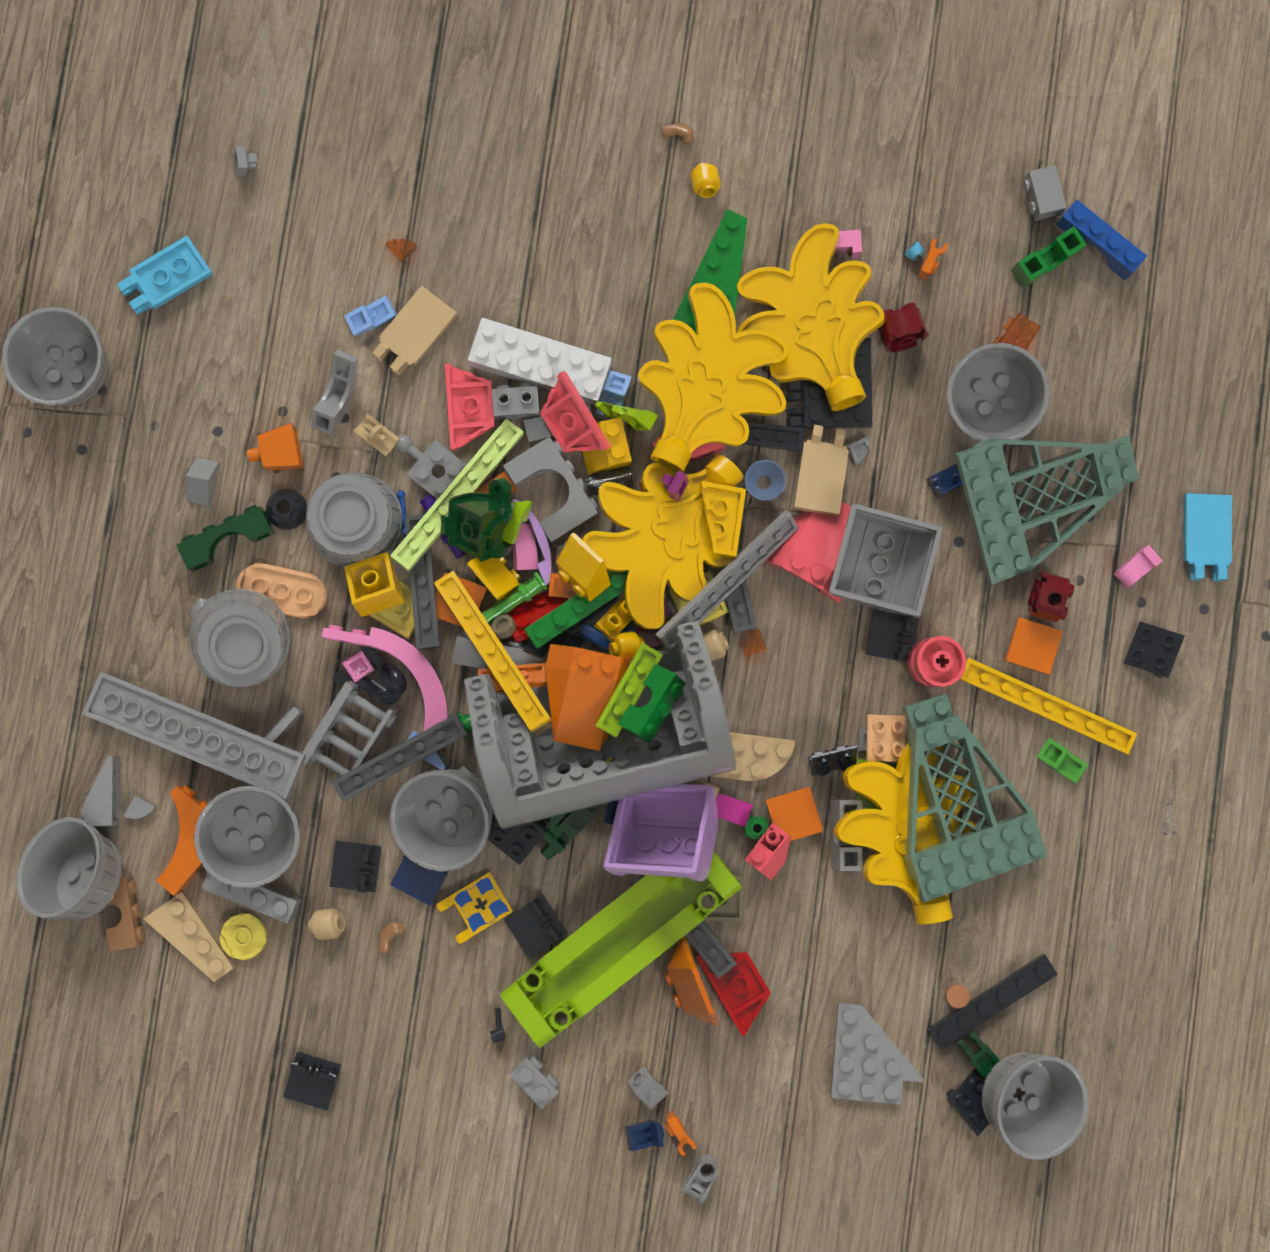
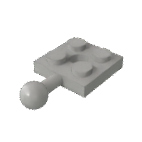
M405 434L397 436L400 439L395 445L396 450L402 453L408 452L417 460L406 475L438 500L465 468L466 464L436 440L422 453L412 445V440L409 436ZM434 467H444V476L441 478L434 477L432 474Z

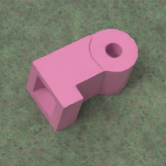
M861 230L839 231L840 239L834 254L851 252V258H860L862 254Z
M1148 545L1133 555L1114 575L1125 588H1128L1163 560Z

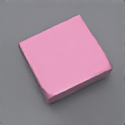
M361 650L340 662L354 682H357L374 670Z

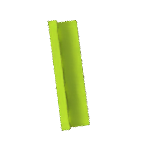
M641 643L598 719L596 727L607 732L612 737L618 736L622 729L618 722L628 706L636 704L645 688L643 682L654 664L659 663L663 654Z

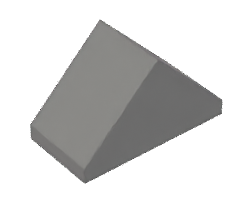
M196 458L186 474L187 502L211 506L220 465L219 462Z

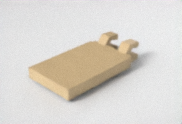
M421 286L379 336V342L381 343L372 354L382 363L391 351L399 357L395 359L390 368L395 374L400 376L408 365L411 366L413 364L416 366L456 318L457 312L425 287Z
M814 425L811 440H807L803 444L793 509L838 517L849 454L847 446H843L846 430L837 428L833 444L821 442L823 426Z

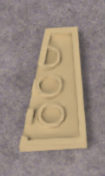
M184 891L143 918L213 982L235 968Z

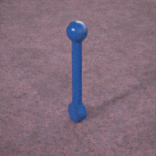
M403 490L397 492V497L400 500L402 509L403 535L406 537V511L404 503L406 494Z

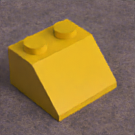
M622 418L598 422V426L611 447L606 450L582 451L588 476L632 466Z
M572 533L556 562L559 569L558 576L564 583L569 582L579 597L584 596L590 602L611 585L605 561L575 533Z
M388 552L344 566L351 602L361 617L405 602L399 578Z
M504 557L491 558L482 562L478 558H474L467 563L468 566L498 601L517 589L516 587L520 584L518 581L521 577L513 568L509 571L505 567L504 563L506 560Z

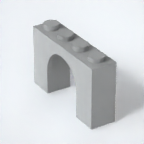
M548 437L507 462L503 467L516 488L543 473L556 474L567 483L569 497L566 504L559 511L540 522L544 533L553 545L597 518L598 513L596 510L599 509V506L593 497L589 499L584 491L587 488L581 478L577 480L572 472L575 469L569 459L564 461L560 454L563 451L556 440L552 442L551 438Z

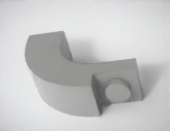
M336 350L333 354L331 375L327 388L321 400L313 409L312 428L332 435L339 426L357 384L359 375L357 370L358 357L340 350Z

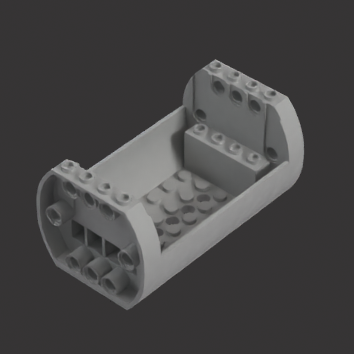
M698 620L674 627L677 647L671 652L667 650L659 652L663 656L657 665L676 673L686 685L683 688L682 694L673 704L669 715L665 717L659 727L656 736L653 737L649 744L630 735L623 728L617 737L609 735L600 751L553 741L552 727L535 736V731L530 732L504 691L496 692L489 674L464 679L479 766L492 808L502 829L736 769L732 740L720 688ZM547 686L531 688L551 718ZM646 686L634 705L635 707H643L650 702L652 692ZM653 746L661 747L659 750L656 751L650 750V748ZM630 752H638L636 756H627ZM609 757L615 758V760L612 762H605V760ZM586 763L593 764L589 768H582V766ZM563 769H570L566 774L559 773Z

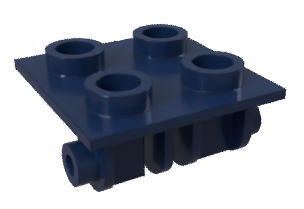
M404 854L403 861L390 885L431 906L449 871H434V869L423 868Z

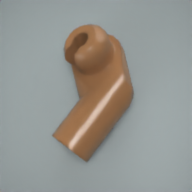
M676 123L662 127L664 138L679 135L682 136L684 143H691L694 140L693 129L684 124Z
M391 922L381 930L379 952H390L391 939L396 935H402L404 932V925L402 923Z

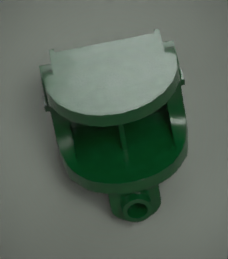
M498 478L490 482L489 493H464L454 496L449 500L448 515L441 516V534L448 535V545H453L478 558L480 562L491 558L504 557L512 551L513 544L503 541L505 527L514 515V503L511 501L512 487L509 481L504 478Z

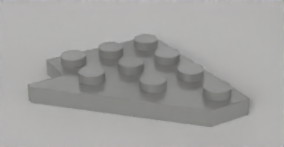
M838 1002L830 1097L834 1099L902 1104L903 1081L923 1082V1078L861 1004Z

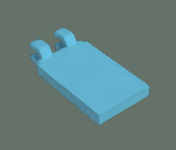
M185 236L129 269L131 275L119 282L117 286L125 297L138 289L141 295L129 302L132 309L138 315L146 311L148 307L150 309H157L213 274L189 237Z
M1191 493L1183 495V562L1190 564V580L1199 581L1204 579V565H1212V581L1222 582L1227 580V566H1230V563H1232V495Z

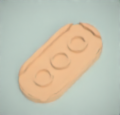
M256 563L244 569L239 574L236 582V589H249V591L253 590L266 595L265 597L272 599L287 616L302 619L312 618L324 609L327 602V589L324 583L315 575L301 571Z

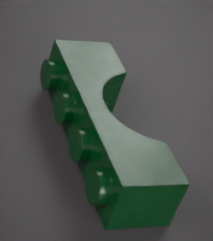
M250 506L244 510L243 514L237 517L236 515H231L223 519L224 523L207 526L202 529V533L196 536L192 534L182 538V542L176 546L187 570L195 572L214 563L216 547L224 538L230 535H244L252 542L257 543L276 534L266 515L265 509L261 506Z

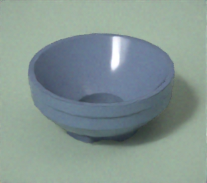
M760 460L748 468L744 484L747 492L756 500L770 501L777 498L783 492L786 485V476L779 464L771 460ZM760 477L769 478L771 482L770 487L761 489L757 484Z

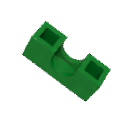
M1074 226L1056 237L1053 242L1039 252L1036 250L1017 262L1012 272L1022 287L1026 288L1078 255L1087 244Z
M654 664L643 682V685L652 692L650 702L643 707H635L630 704L618 722V725L627 733L648 744L656 736L659 727L665 717L669 715L673 704L682 694L683 688L686 685L676 673L657 664Z

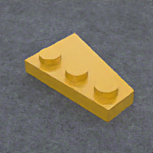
M701 481L700 488L712 554L735 558L737 556L746 489Z

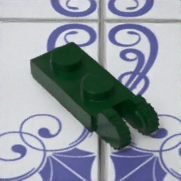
M972 1030L968 1034L979 1049L973 1053L963 1040H960L958 1045L969 1057L968 1060L982 1078L986 1080L991 1069L1000 1060L990 1047L984 1044Z

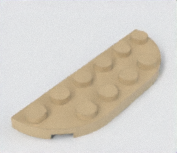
M730 732L736 769L713 775V777L744 781H757L768 778L777 773L788 762L793 753L795 741Z

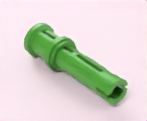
M537 572L534 573V577L524 584H518L517 589L510 595L482 612L489 625L498 616L507 614L524 601L530 602L537 593L548 589Z

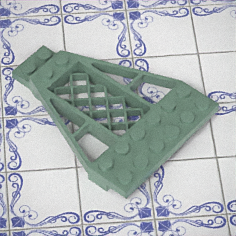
M1122 436L1106 443L990 438L971 445L972 448L954 454L987 581L991 585L1033 570L1124 489L1123 485L1139 480L1129 436ZM1004 444L1029 445L1033 465L1009 474L1002 446ZM1038 446L1077 447L1078 449L1042 462ZM1078 459L1085 461L1080 473L1073 470ZM1058 466L1065 469L1060 481L1053 478ZM1088 471L1090 472L1091 479L1086 477ZM1071 473L1078 476L1073 487L1066 485ZM1037 474L1045 477L1040 488L1032 485ZM1083 480L1091 483L1085 494L1078 491ZM1017 481L1024 484L1019 496L1013 492ZM1050 481L1058 484L1052 495L1045 492ZM1030 488L1037 491L1032 503L1025 500ZM1063 488L1070 490L1065 502L1058 499ZM1076 494L1083 497L1079 500L1073 501ZM1043 495L1050 498L1045 510L1038 507ZM1056 502L1063 505L1053 509ZM1022 503L1030 506L1024 518L1018 512ZM1090 506L1059 534L1057 519L1059 517ZM1035 510L1042 512V514L1032 517ZM1048 522L1052 541L1030 559L1024 533L1027 529Z
M947 693L902 707L909 728V745L911 748L906 855L903 857L910 878L915 880L921 901L926 902L1048 857L1034 812L960 717L953 715ZM944 745L941 752L933 749L938 746ZM950 745L959 749L954 760L946 756ZM974 750L998 779L999 784L988 788L985 787ZM930 752L939 756L934 767L929 765L926 760ZM962 756L966 766L959 763ZM943 760L952 764L948 774L939 770ZM957 767L966 771L961 782L953 778ZM937 774L945 778L941 789L934 786V779ZM919 776L929 809L917 813ZM969 778H970V781H971V784H972L973 789H972L971 787L967 786V782H968ZM950 782L959 786L955 797L946 793ZM1005 788L1022 810V813L996 822L988 795L990 792ZM964 789L973 793L968 804L960 800ZM944 796L952 800L948 812L942 809L940 805ZM976 800L980 811L974 808ZM958 804L966 808L962 819L953 815ZM971 811L980 816L975 826L967 823ZM931 814L940 843L915 851L916 819ZM951 819L959 822L955 834L948 830V824ZM965 826L973 830L968 833L962 834V831Z

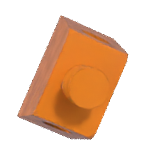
M292 423L258 435L259 447L247 449L249 462L262 461L263 467L268 471L304 469L297 428Z

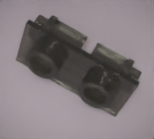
M624 466L609 470V478H606L605 471L589 474L590 477H585L589 497L598 496V490L605 482H613L633 488L630 468H625Z

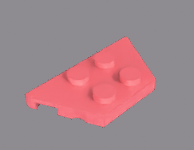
M445 364L451 451H456L495 428L492 382L483 377H477L468 371L455 368L451 364Z
M560 372L557 376L558 381L555 387L551 389L548 401L544 404L540 414L561 446L562 451L574 452L606 450L610 448L611 445L567 372Z

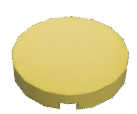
M240 913L230 917L224 923L220 934V943L228 956L247 960L257 956L264 949L267 943L268 932L265 924L259 917L251 913Z

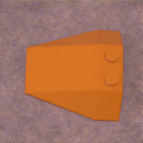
M550 644L545 670L553 741L600 751L609 734L595 725L631 660L577 647Z
M684 936L675 944L667 963L668 972L664 973L669 986L674 985L677 993L673 997L678 1008L683 1007L685 1013L714 1026L719 1025L718 1018Z

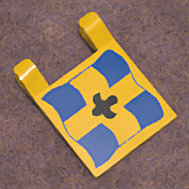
M490 872L436 905L438 910L442 912L455 904L468 926L466 930L456 935L455 939L458 944H462L513 912Z

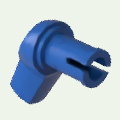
M586 623L580 632V636L597 648L609 652V643L612 641H609L601 630ZM629 624L620 633L635 632V630Z

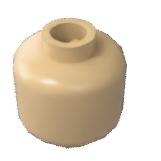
M715 629L703 633L711 662L723 658L726 655V650L729 649L724 633H719Z
M337 909L317 910L309 920L308 928L317 940L336 939L345 929V919Z

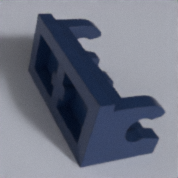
M957 463L927 478L937 499L963 486Z

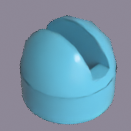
M918 241L904 253L911 261H919L917 254L921 257L924 256V249Z

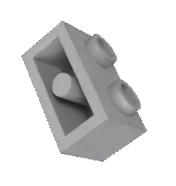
M1056 165L1028 172L1023 180V189L1025 193H1028V208L1030 214L1034 216V220L1039 221L1061 216L1067 206Z
M532 383L520 384V387L511 388L510 385L497 386V389H492L493 412L496 421L540 417L538 387L533 386Z
M528 1053L511 1069L509 1075L542 1110L559 1093L560 1083L554 1075L548 1074L542 1068L543 1064L536 1056L532 1057Z

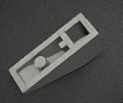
M120 756L107 757L84 802V807L81 810V819L92 826L119 825Z

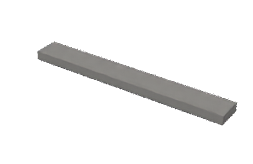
M786 510L782 512L655 634L665 650L671 652L677 646L674 627L697 620L700 624L799 528L790 512Z

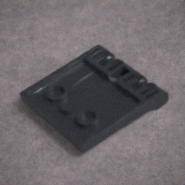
M865 338L857 349L854 362L856 376L861 381L866 398L847 409L833 411L825 394L826 391L820 385L807 380L786 382L787 392H803V395L790 394L786 396V401L803 402V408H789L786 410V415L804 416V418H786V426L813 429L814 425L823 426V429L872 428L871 338Z

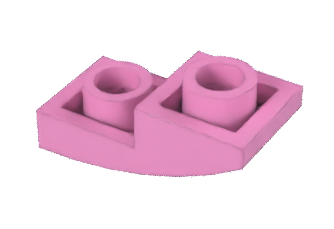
M531 523L521 524L516 543L513 544L514 570L538 569L537 547Z

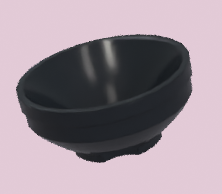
M281 489L269 497L266 503V515L275 527L282 530H292L299 527L305 521L308 505L299 492L291 489ZM282 501L290 503V510L286 514H281L278 511V505Z

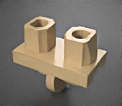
M369 414L365 416L360 425L354 430L358 436L385 457L389 455L400 439Z

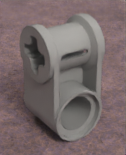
M710 1154L701 1155L691 1173L685 1179L680 1192L691 1195L698 1199V1203L703 1204L718 1175L716 1158ZM704 1164H711L713 1169L710 1172H704L701 1167Z

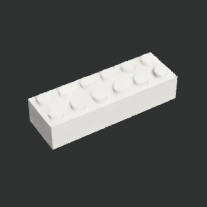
M481 318L468 357L470 367L521 383H532L533 386L546 391H551L558 381V374L566 371L583 401L594 406L602 397L603 388L612 367V358L485 318Z

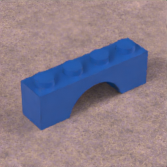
M1077 199L1056 224L1064 232L1075 226L1083 240L1092 244L1103 254L1108 268L1125 281L1147 257L1145 253Z

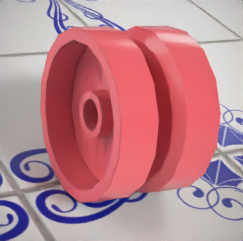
M937 636L921 639L913 645L908 653L907 665L909 673L922 686L945 687L952 685L961 678L965 671V652L960 644L950 637Z

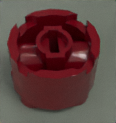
M914 302L905 304L902 308L895 311L893 309L883 311L885 322L878 328L886 352L890 349L892 353L905 351L918 345L916 341L920 338L923 342L928 337L922 315Z
M1043 571L1039 572L1038 576L1041 578L1040 580H1034L1030 591L1028 605H1031L1032 609H1027L1028 615L1052 622H1058L1059 619L1065 620L1068 612V607L1065 606L1068 598H1071L1074 593L1075 585L1070 584L1069 578ZM1053 593L1052 600L1048 602L1049 595Z

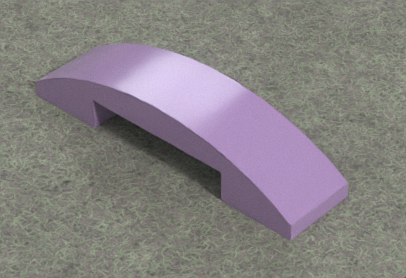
M517 498L512 500L513 502H520ZM530 511L527 521L522 522V524L531 522L545 561L537 563L545 585L549 587L550 575L552 573L550 547L539 521Z

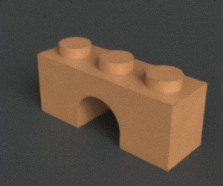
M132 875L120 878L119 887L114 893L115 895L108 903L116 905L122 914L121 921L117 926L105 929L109 952L144 944L145 929L140 924L141 906L136 901L137 884L133 880Z

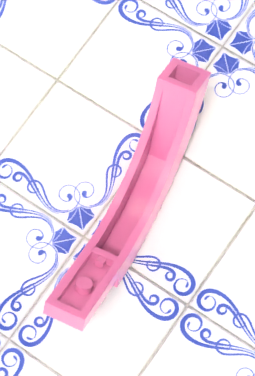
M329 625V628H323V639L379 649L394 656L409 669L418 682L424 699L425 720L423 731L447 718L446 698L436 672L427 659L406 640L393 633L371 627L370 636L366 635V631L353 629L352 633L345 632L343 627Z

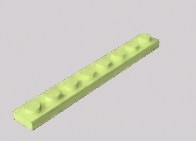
M505 419L390 557L409 572L440 536L441 516L448 515L449 500L460 494L476 492L523 437L524 431L508 419Z

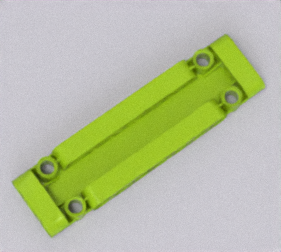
M713 851L710 872L703 881H693L690 878L645 875L541 958L534 967L500 993L501 998L534 1043L542 1048L704 921L706 916L743 887L715 851ZM711 895L714 897V906L709 908L704 906L702 903L703 896ZM578 962L584 963L587 967L586 974L581 977L576 976L573 972V967ZM578 965L575 970L578 974H582L585 968L582 965ZM530 974L538 976L539 984L537 986L529 982ZM558 1012H564L567 1015V1023L558 1021Z

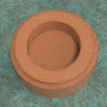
M952 984L946 989L945 998L952 1007L963 1008L968 1004L970 994L963 985Z

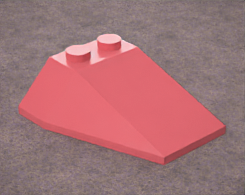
M841 501L838 517L802 511L794 518L799 528L764 562L778 570L781 568L819 589V593L839 604L841 599L828 594L851 506Z

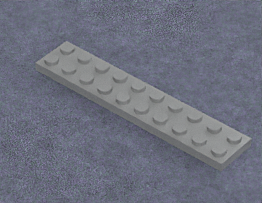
M101 671L82 712L85 716L246 783L273 791L285 799L290 798L307 755Z

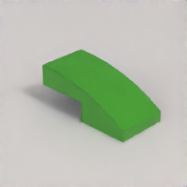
M1051 738L1047 740L1037 755L1039 760L1075 785L1089 765Z

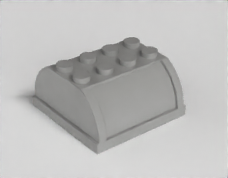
M852 503L828 594L848 602L885 612L919 618L943 527Z

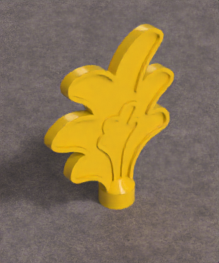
M822 223L810 228L798 241L792 254L790 271L778 267H761L748 272L739 279L737 289L742 298L747 301L768 305L775 310L760 312L750 316L740 325L737 334L746 330H764L782 339L787 345L788 353L782 362L769 366L772 377L782 383L807 380L820 385L826 391L825 394L831 409L839 411L852 407L866 398L861 381L856 376L855 355L862 341L884 324L885 315L880 305L875 302L862 301L856 303L872 278V271L867 263L854 260L847 261L836 266L829 274L831 260L839 242L840 233L835 225Z
M708 283L695 284L688 292V299L695 319L696 334L690 326L678 320L659 322L654 328L653 337L664 353L667 363L659 360L649 361L642 366L637 374L638 383L658 400L664 415L663 433L660 440L657 441L650 458L654 462L662 464L675 472L681 471L684 473L691 458V453L702 445L717 443L738 447L744 444L748 439L749 427L746 420L740 415L773 416L780 414L786 408L785 397L775 383L761 376L746 374L753 369L776 365L782 362L788 353L786 343L778 336L764 330H746L737 334L735 316L730 302L720 289Z
M716 454L701 472L687 474L689 484L679 502L670 498L668 489L663 487L664 483H661L665 474L675 477L677 472L659 463L648 465L642 474L641 483L645 492L636 491L613 482L603 483L598 490V502L605 516L618 526L627 529V531L618 533L591 531L582 540L605 561L608 571L628 572L624 588L627 610L636 625L643 629L657 630L664 623V592L666 582H668L669 588L676 597L689 603L707 585L703 572V562L711 568L719 569L726 567L734 559L732 557L712 554L700 488L701 481L736 487L742 481L743 474L740 469L723 455Z
M908 742L901 752L896 769L881 762H860L846 769L843 774V781L847 788L868 798L877 809H857L848 812L837 822L834 828V836L843 843L864 846L875 851L876 853L870 855L865 861L863 867L864 879L874 885L898 887L908 895L913 903L916 924H933L953 918L948 894L926 902L921 901L915 880L910 878L903 857L906 855L911 760V748ZM944 745L938 746L933 749L941 752ZM930 752L926 759L927 763L934 767L939 756ZM960 775L953 776L954 779L960 782L964 777ZM919 776L917 813L929 809ZM935 777L934 786L941 789L945 778L940 777L936 780ZM968 780L967 786L973 789L971 781ZM950 782L946 793L955 797L959 786ZM964 789L960 800L967 803L973 793ZM944 796L940 804L941 808L948 812L952 800ZM958 804L953 815L957 817L963 806ZM928 814L917 818L915 851L940 843L932 815ZM951 819L948 824V830L955 834L959 822ZM967 820V823L975 826L973 822ZM965 826L962 831V834L968 833L973 830Z

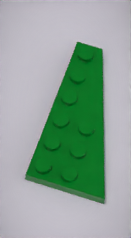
M729 209L726 210L673 320L681 321L690 326L695 334V319L688 299V292L695 284L708 283L720 289L730 302L735 316L738 296L737 284L740 279L747 218Z

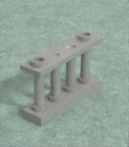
M346 681L303 750L302 754L307 755L304 765L317 761L339 776L349 772V770L322 754L320 748L324 742L332 743L357 759L352 769L364 764L385 729H390L397 718L395 716L397 709L393 707L385 713L358 695L356 691L359 686L353 681ZM348 703H354L381 720L375 732L346 715L344 709ZM336 722L338 724L340 722L369 740L363 751L358 750L334 734L332 728Z

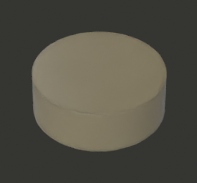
M506 614L498 616L492 623L493 632L502 639L510 637L516 629L515 621Z

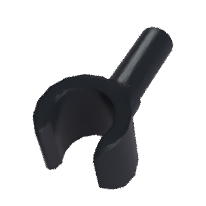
M501 1008L495 1009L497 1029L490 1031L493 1043L504 1040L506 1036L501 1023Z

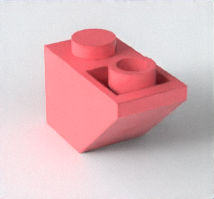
M772 823L744 860L772 880L786 862L791 836Z

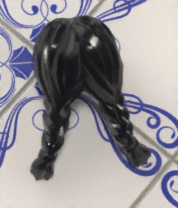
M361 646L364 655L377 669L379 678L369 680L363 677L355 682L359 685L358 688L367 691L374 701L388 705L398 702L401 695L406 691L407 680L405 675L396 665L381 659L380 655L371 647ZM336 672L332 677L336 683L353 681L350 675H343L340 672Z

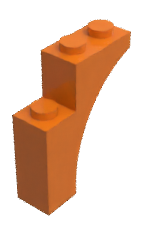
M187 785L175 786L170 792L179 815V838L170 863L156 880L173 896L181 893L203 867V863L200 862L196 853L194 834L198 818L208 802L205 800L201 802L195 797L196 792Z

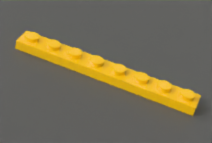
M454 571L434 582L436 588L530 732H534L551 721L546 710Z
M966 658L965 671L959 680L1123 754L1129 755L1138 733L971 658Z

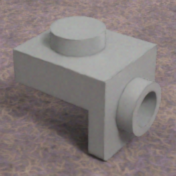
M645 1066L628 1080V1084L635 1095L651 1109L668 1094L666 1088L650 1074Z

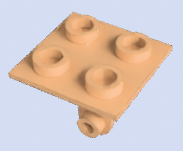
M867 714V761L898 762L901 752L905 747V716Z

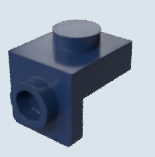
M647 1120L625 1126L629 1151L633 1152L651 1146H664V1130L659 1122Z

